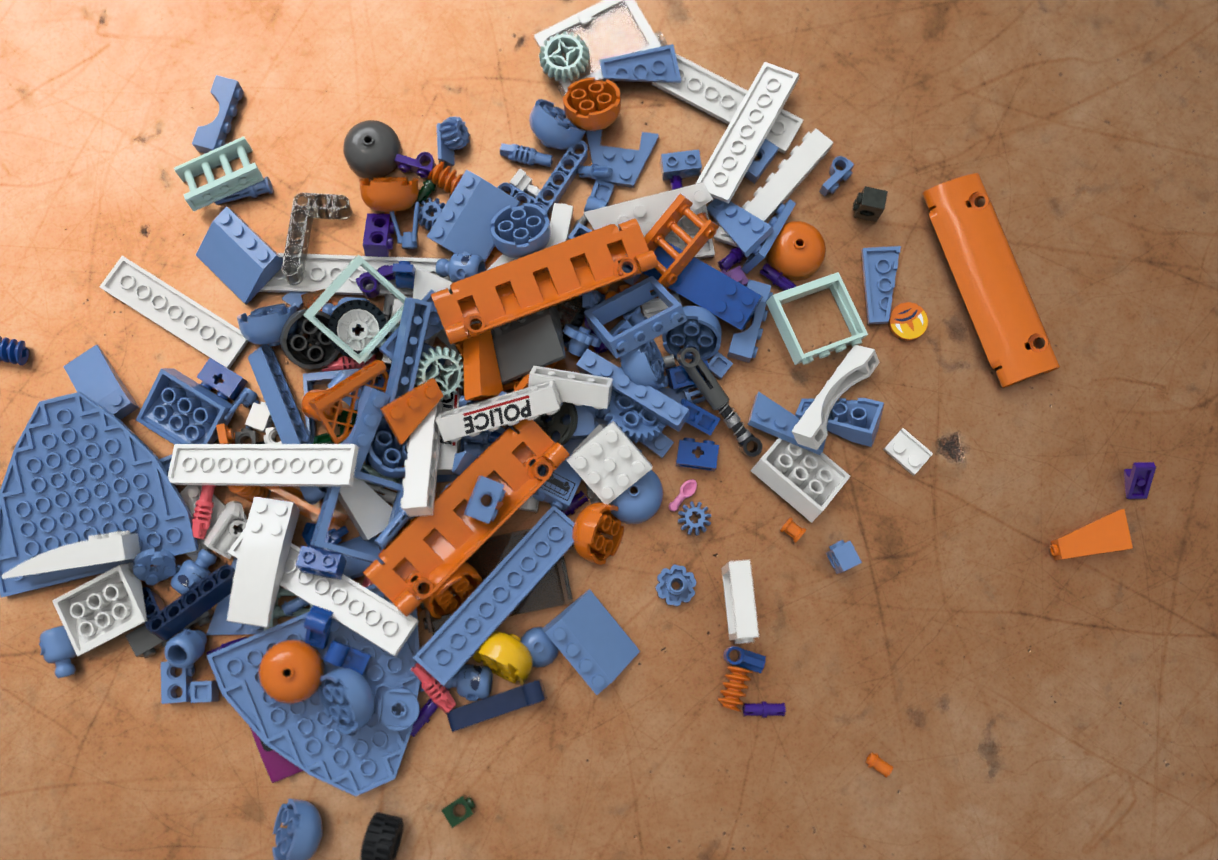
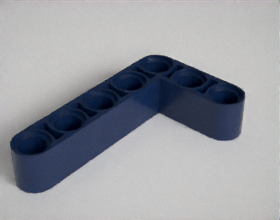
M230 565L221 566L166 607L159 595L148 587H143L147 621L144 623L147 629L161 640L170 639L231 594L235 569Z
M539 679L453 709L446 713L451 731L454 732L547 699L542 680Z

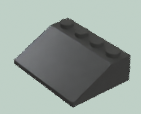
M555 306L491 329L502 385L529 374L533 366L545 367L566 358L560 314Z

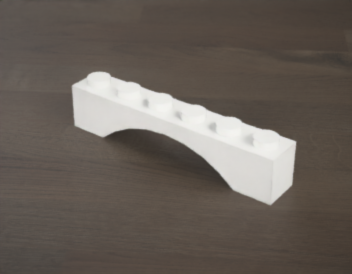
M854 345L847 353L845 359L826 382L799 422L794 426L792 433L798 444L818 450L828 436V417L836 401L850 387L870 377L880 363L875 349Z

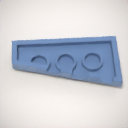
M673 44L599 60L603 80L681 83Z
M901 246L862 248L861 250L868 325L887 324L889 322Z
M432 289L422 299L432 303L424 342L444 329L430 295L435 293ZM399 327L379 348L391 361L394 355Z

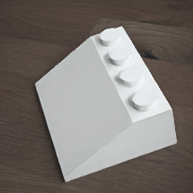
M780 438L775 441L751 469L752 473L811 523L823 512L850 478L848 473L823 452L818 455Z
M133 563L119 565L52 600L77 656L147 621L141 580L133 573Z

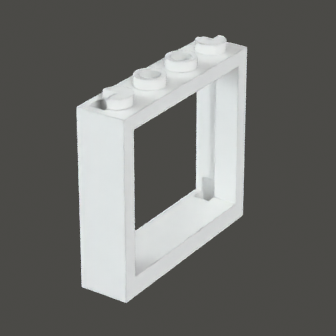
M750 560L728 562L721 570L729 641L734 640L735 644L754 642L753 638L759 637Z

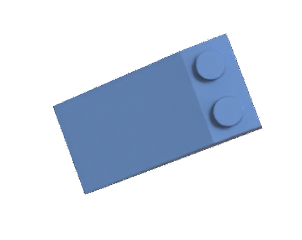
M98 345L93 346L63 366L77 392L83 393L118 419H123L139 408Z

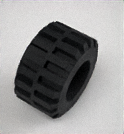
M376 812L367 827L360 859L395 860L402 838V818Z

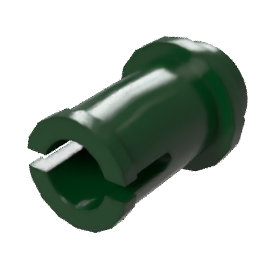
M428 179L426 182L423 181V186L419 190L417 202L420 204L422 201L426 202L431 193L436 191L435 188L437 186Z

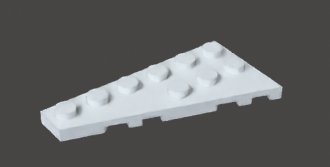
M701 182L583 213L594 230L610 224H615L618 227V224L635 218L645 237L680 193L693 203L690 207V210L693 212L713 200L704 183Z

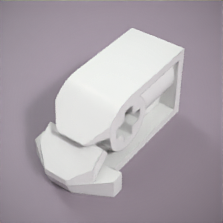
M231 501L225 505V510L203 540L208 548L228 559L232 557L228 553L229 549L246 528L247 524L243 506L239 501Z

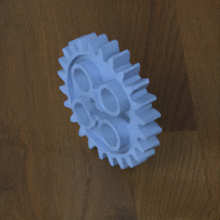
M615 390L611 392L608 408L602 412V414L606 415L604 421H610L609 424L614 421L629 439L634 438L635 443L639 439L643 443L647 439L652 441L654 437L657 438L665 427V423L649 411Z

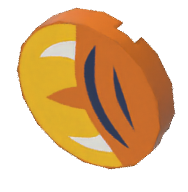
M906 302L899 304L892 310L888 324L890 331L895 337L904 341H912L924 334L928 326V317L921 306L916 303Z

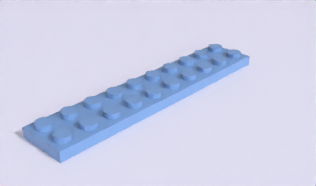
M553 505L419 650L413 659L445 687L487 638L495 632L573 546L572 530L574 522Z

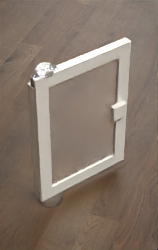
M603 0L534 35L537 44L541 48V46H544V40L550 41V35L556 37L557 32L560 35H563L564 31L567 35L573 32L574 36L579 35L589 48L590 60L588 61V67H585V73L579 72L580 77L573 76L572 81L566 78L565 83L562 81V78L558 80L560 83L558 89L562 96L566 94L568 87L578 80L595 77V80L606 81L602 77L599 64L600 59L667 45L661 31L656 33L652 31L635 0Z

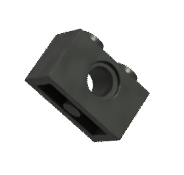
M865 186L863 191L858 193L857 199L854 200L852 208L855 211L854 218L877 222L885 209L888 191Z

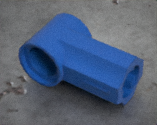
M737 646L728 647L723 654L726 663L760 674L765 665L766 656L741 649ZM732 650L738 652L739 656L736 661H732L729 658V653Z

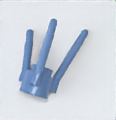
M419 202L415 203L412 232H403V236H401L394 212H390L397 235V244H402V249L417 248Z
M244 387L232 403L233 406L224 419L227 420L240 404L247 408L249 405L252 408L253 403L258 404L259 401L256 400L258 394Z

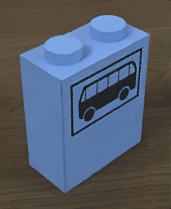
M565 460L533 494V497L538 501H546L551 504V507L554 505L560 511H564L570 506L582 478ZM541 465L538 474L543 476L546 473V468L544 465Z

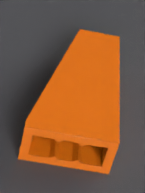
M481 323L471 324L470 327L473 330H479L482 325ZM491 330L479 336L463 340L465 400L483 401L497 397L503 391Z
M1125 509L1111 512L1051 541L1052 545L1050 546V551L1055 561L1133 549Z

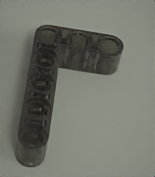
M299 193L294 197L282 262V272L287 283L297 285L303 280L313 218L336 220L350 218L352 216V208L348 197L320 193Z

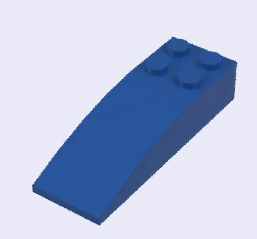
M670 244L679 254L683 251ZM660 246L656 248L654 253L657 260L668 269L675 260ZM695 257L678 275L676 282L668 287L742 331L763 298L762 295ZM655 268L643 272L649 277L653 276L657 281L662 276Z

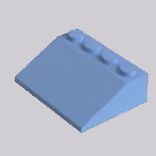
M466 169L427 237L454 254H463L466 251L469 254L481 256L484 262H486L495 247L491 235L490 223L492 218L501 209L509 205L511 208L517 207L521 202Z
M227 206L212 221L196 253V256L246 305L286 263L280 255Z
M161 368L136 421L173 444H214L218 439L216 425L224 423L228 426L233 414L227 420L224 417L233 404L176 369Z
M590 589L542 628L596 695L611 684L640 652Z

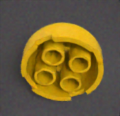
M498 631L489 636L472 656L477 663L483 661V665L489 667L493 674L513 684L520 681L519 683L523 685L533 666L532 655L528 648L520 642L521 639L514 634L509 635Z

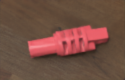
M372 355L366 363L362 361L359 364L353 358L341 356L338 360H334L327 365L328 368L322 369V372L363 368L377 360L376 355Z
M202 485L200 498L195 503L192 532L193 537L196 539H205L207 529H209L210 519L212 518L211 514L213 513L212 508H214L212 498L215 485Z
M416 663V667L413 666L411 671L421 681V688L445 713L450 712L456 706V703L448 689L440 684L419 663Z

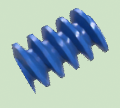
M0 336V361L24 365L28 361L29 356L25 341L20 340L18 342L17 339L10 341L8 337L3 339Z

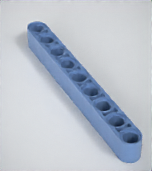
M267 344L261 345L248 356V360L282 444H312L273 349ZM299 486L304 499L312 505L323 499L327 487Z

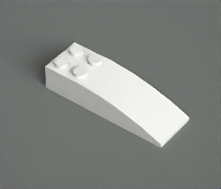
M254 497L236 564L227 617L228 622L269 627L300 513L299 508L294 502Z
M130 530L88 536L87 541L61 546L37 555L2 574V579L134 559L140 553L138 533L130 534Z

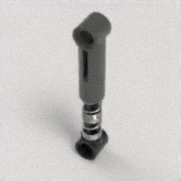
M690 347L682 348L677 354L678 363L686 370L711 408L718 410V414L723 416V421L727 427L731 428L734 432L733 435L737 436L736 439L738 440L740 451L751 457L759 455L762 451L761 441L750 433L748 429H745L743 426L744 422L740 421L741 418L737 415V412H734V408L729 406V397L703 362L699 352ZM687 352L693 355L690 363H687L684 359ZM753 441L754 448L751 451H748L747 444L748 442Z

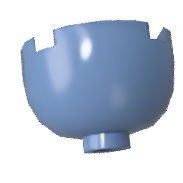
M543 627L529 629L524 633L520 641L530 651L533 667L536 668L546 667L551 664L559 652V649L542 629Z

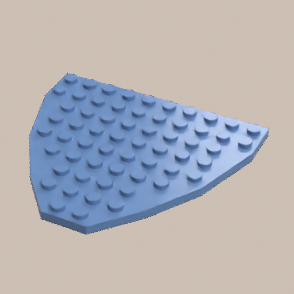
M81 392L39 401L15 446L0 488L1 598L102 574L119 565L134 563V559L2 579V574L37 555L61 546L87 541L88 536L130 530V534L138 533L140 552L147 549H155V552H162V549L176 556L199 550L197 539L193 537L191 512L176 486L170 483L168 473L159 458L120 419Z
M375 584L365 587L393 604ZM417 608L409 614L418 619ZM309 612L206 655L222 695L265 745L309 775L354 796H358L396 778L413 724L402 731L390 730L379 719L377 706L381 697L394 688L408 689L416 695L418 700L421 681L411 671V668L413 666L416 667L415 664L418 663L413 657L420 650L418 625L396 657L333 618L325 649L313 646L322 656L325 667L324 675L343 668L324 660L332 640L371 655L362 676L366 679L373 692V715L366 725L350 734L340 732L337 729L338 724L332 716L330 718L327 717L322 707L318 690L314 695L302 702L286 704L272 699L261 686L259 666L263 656L272 646L286 640H302L305 642L307 629L304 628V623ZM286 669L284 675L290 676L291 670ZM397 703V706L393 707V711H396V715H400L404 711V707Z

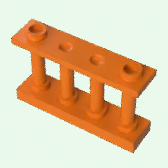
M681 193L644 237L649 251L653 250L654 252L660 246L675 260L668 269L659 261L658 267L655 268L662 275L658 282L666 287L676 282L678 275L704 244L716 234V230L719 228L710 219L705 223L691 211L690 207L693 203ZM683 215L700 229L694 238L690 237L677 225ZM670 231H673L687 244L680 254L665 241V237Z

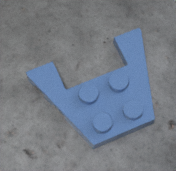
M602 130L586 131L592 164L609 166L613 169L610 177H599L598 180L616 186L634 188L648 157L652 153L654 145L658 141L659 134L642 132L640 149L633 150L600 145Z

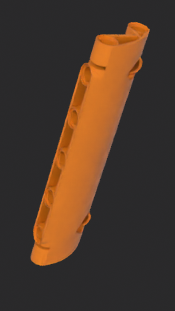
M979 173L952 179L923 192L922 194L928 209L931 210L929 217L993 370L1001 368L996 371L1002 388L1060 368L1050 345L1048 335ZM982 198L986 200L984 206L977 207L978 200ZM970 202L972 207L968 208L967 203ZM1044 339V347L1037 349L1035 347L1036 340ZM1027 343H1029L1031 349L1029 350L1026 348Z
M634 218L618 224V227L615 224H610L459 280L450 285L452 294L446 288L430 295L450 345L621 280L630 279L637 274L658 267V261L653 250L649 251L640 226ZM629 265L632 268V272L625 273L622 270V266ZM479 321L482 327L479 330H473L470 327L471 323Z
M520 420L519 423L512 426L514 430L508 428L434 499L433 515L417 516L379 553L378 557L384 563L381 564L376 559L363 571L406 617L426 598L431 596L570 456L568 451L561 444L555 443L534 420ZM531 460L536 461L532 466L529 465ZM540 465H544L546 468V473L543 476H540L537 472ZM478 476H484L504 484L503 490H505V495L501 502L498 501L495 508L498 509L494 521L490 520L489 524L464 515ZM485 494L481 497V504L488 506L491 498ZM444 563L452 564V569L433 587L431 581L428 580L429 574ZM416 575L418 578L412 583L410 580ZM423 582L428 583L429 590L425 593H419V584Z

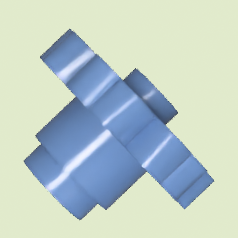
M565 324L563 332L571 337L568 343V352L582 357L589 345L600 347L602 341L597 335L591 333L590 329L583 326L577 327Z
M673 565L670 570L664 568L657 576L659 584L656 585L655 589L658 592L659 598H666L667 605L679 606L681 602L688 603L695 595L693 587L697 583L694 579V574L691 572L686 573L684 566ZM672 583H679V589H673Z

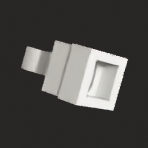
M519 169L510 180V184L523 192L527 191L533 198H536L541 191L539 188L531 185L532 179L522 169Z

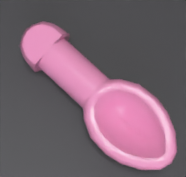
M690 479L681 485L680 493L673 502L669 503L670 511L675 512L678 510L683 500L695 493L697 488L696 480Z

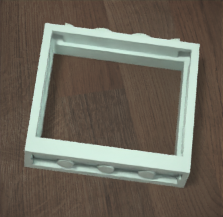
M358 254L303 315L355 361L361 364L362 361L366 363L372 357L371 351L375 347L380 348L387 340L384 337L389 331L393 333L399 327L398 321L402 317L407 297ZM361 265L399 299L403 305L362 351L357 354L320 322L315 315Z
M839 272L774 294L766 301L795 365L800 363L806 365L814 361L813 358L818 356L822 359L829 356L832 351L838 353L845 350L848 345H852V347L863 343L862 339L868 335ZM830 288L852 336L804 354L781 305Z

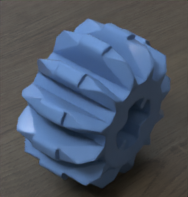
M451 116L440 123L441 129L439 131L442 134L441 138L444 140V145H447L449 149L458 150L469 143L468 137L470 134L465 126V121H462L461 117Z
M429 197L428 203L422 201L423 207L419 206V225H425L426 230H429L434 225L446 205L444 202L440 203L438 198L433 202Z
M691 501L690 509L684 504L682 508L685 512H678L679 516L684 517L678 519V523H685L681 530L683 531L688 527V535L694 529L697 536L699 535V528L702 532H706L707 529L704 525H711L710 521L705 520L711 518V514H704L708 507L706 506L701 510V502H698L697 507H694V502ZM692 514H696V517L699 516L700 519L697 520V523H693V520L690 521L689 518H691Z

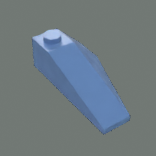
M839 398L830 411L827 431L851 442L872 447L879 429L884 402L868 398H858V400ZM801 399L795 416L802 418L815 399Z

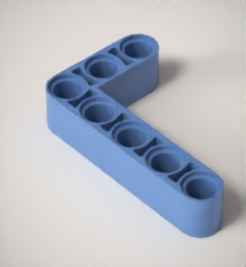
M579 140L576 146L568 148L536 198L507 182L501 183L498 188L504 192H510V196L518 201H525L543 208L549 217L553 211L554 203L560 201L577 175L578 168L583 166L587 160V145L584 141ZM578 149L584 151L582 154L575 153ZM566 165L574 166L569 170L564 168ZM556 180L563 181L561 185H556L554 182ZM547 195L553 196V199L547 201L544 199V197Z

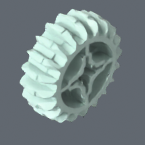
M564 31L563 35H560L558 32L556 37L550 35V41L544 40V46H541V53H539L540 66L545 74L548 73L550 79L554 77L558 81L562 78V81L565 83L566 78L572 81L573 76L580 77L579 72L585 73V67L589 65L590 54L586 42L581 40L579 35L574 36L573 32L567 35Z
M437 346L435 352L432 348H429L428 355L425 352L421 353L424 358L419 361L420 364L416 375L418 379L415 380V385L419 386L427 380L434 378L441 385L440 390L443 397L440 401H443L444 395L451 399V392L456 395L458 392L455 389L457 387L463 388L460 384L461 381L464 382V377L462 376L464 375L462 357L456 355L454 350L449 352L448 347H444L442 350L441 347ZM438 359H449L452 365L442 366ZM431 363V370L426 373V369ZM439 369L442 371V372L440 373L441 379L437 376V375L439 374V372H438ZM453 374L451 381L448 383L449 376Z

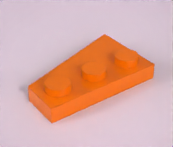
M434 378L427 380L380 408L399 444L402 445L442 399L443 394Z

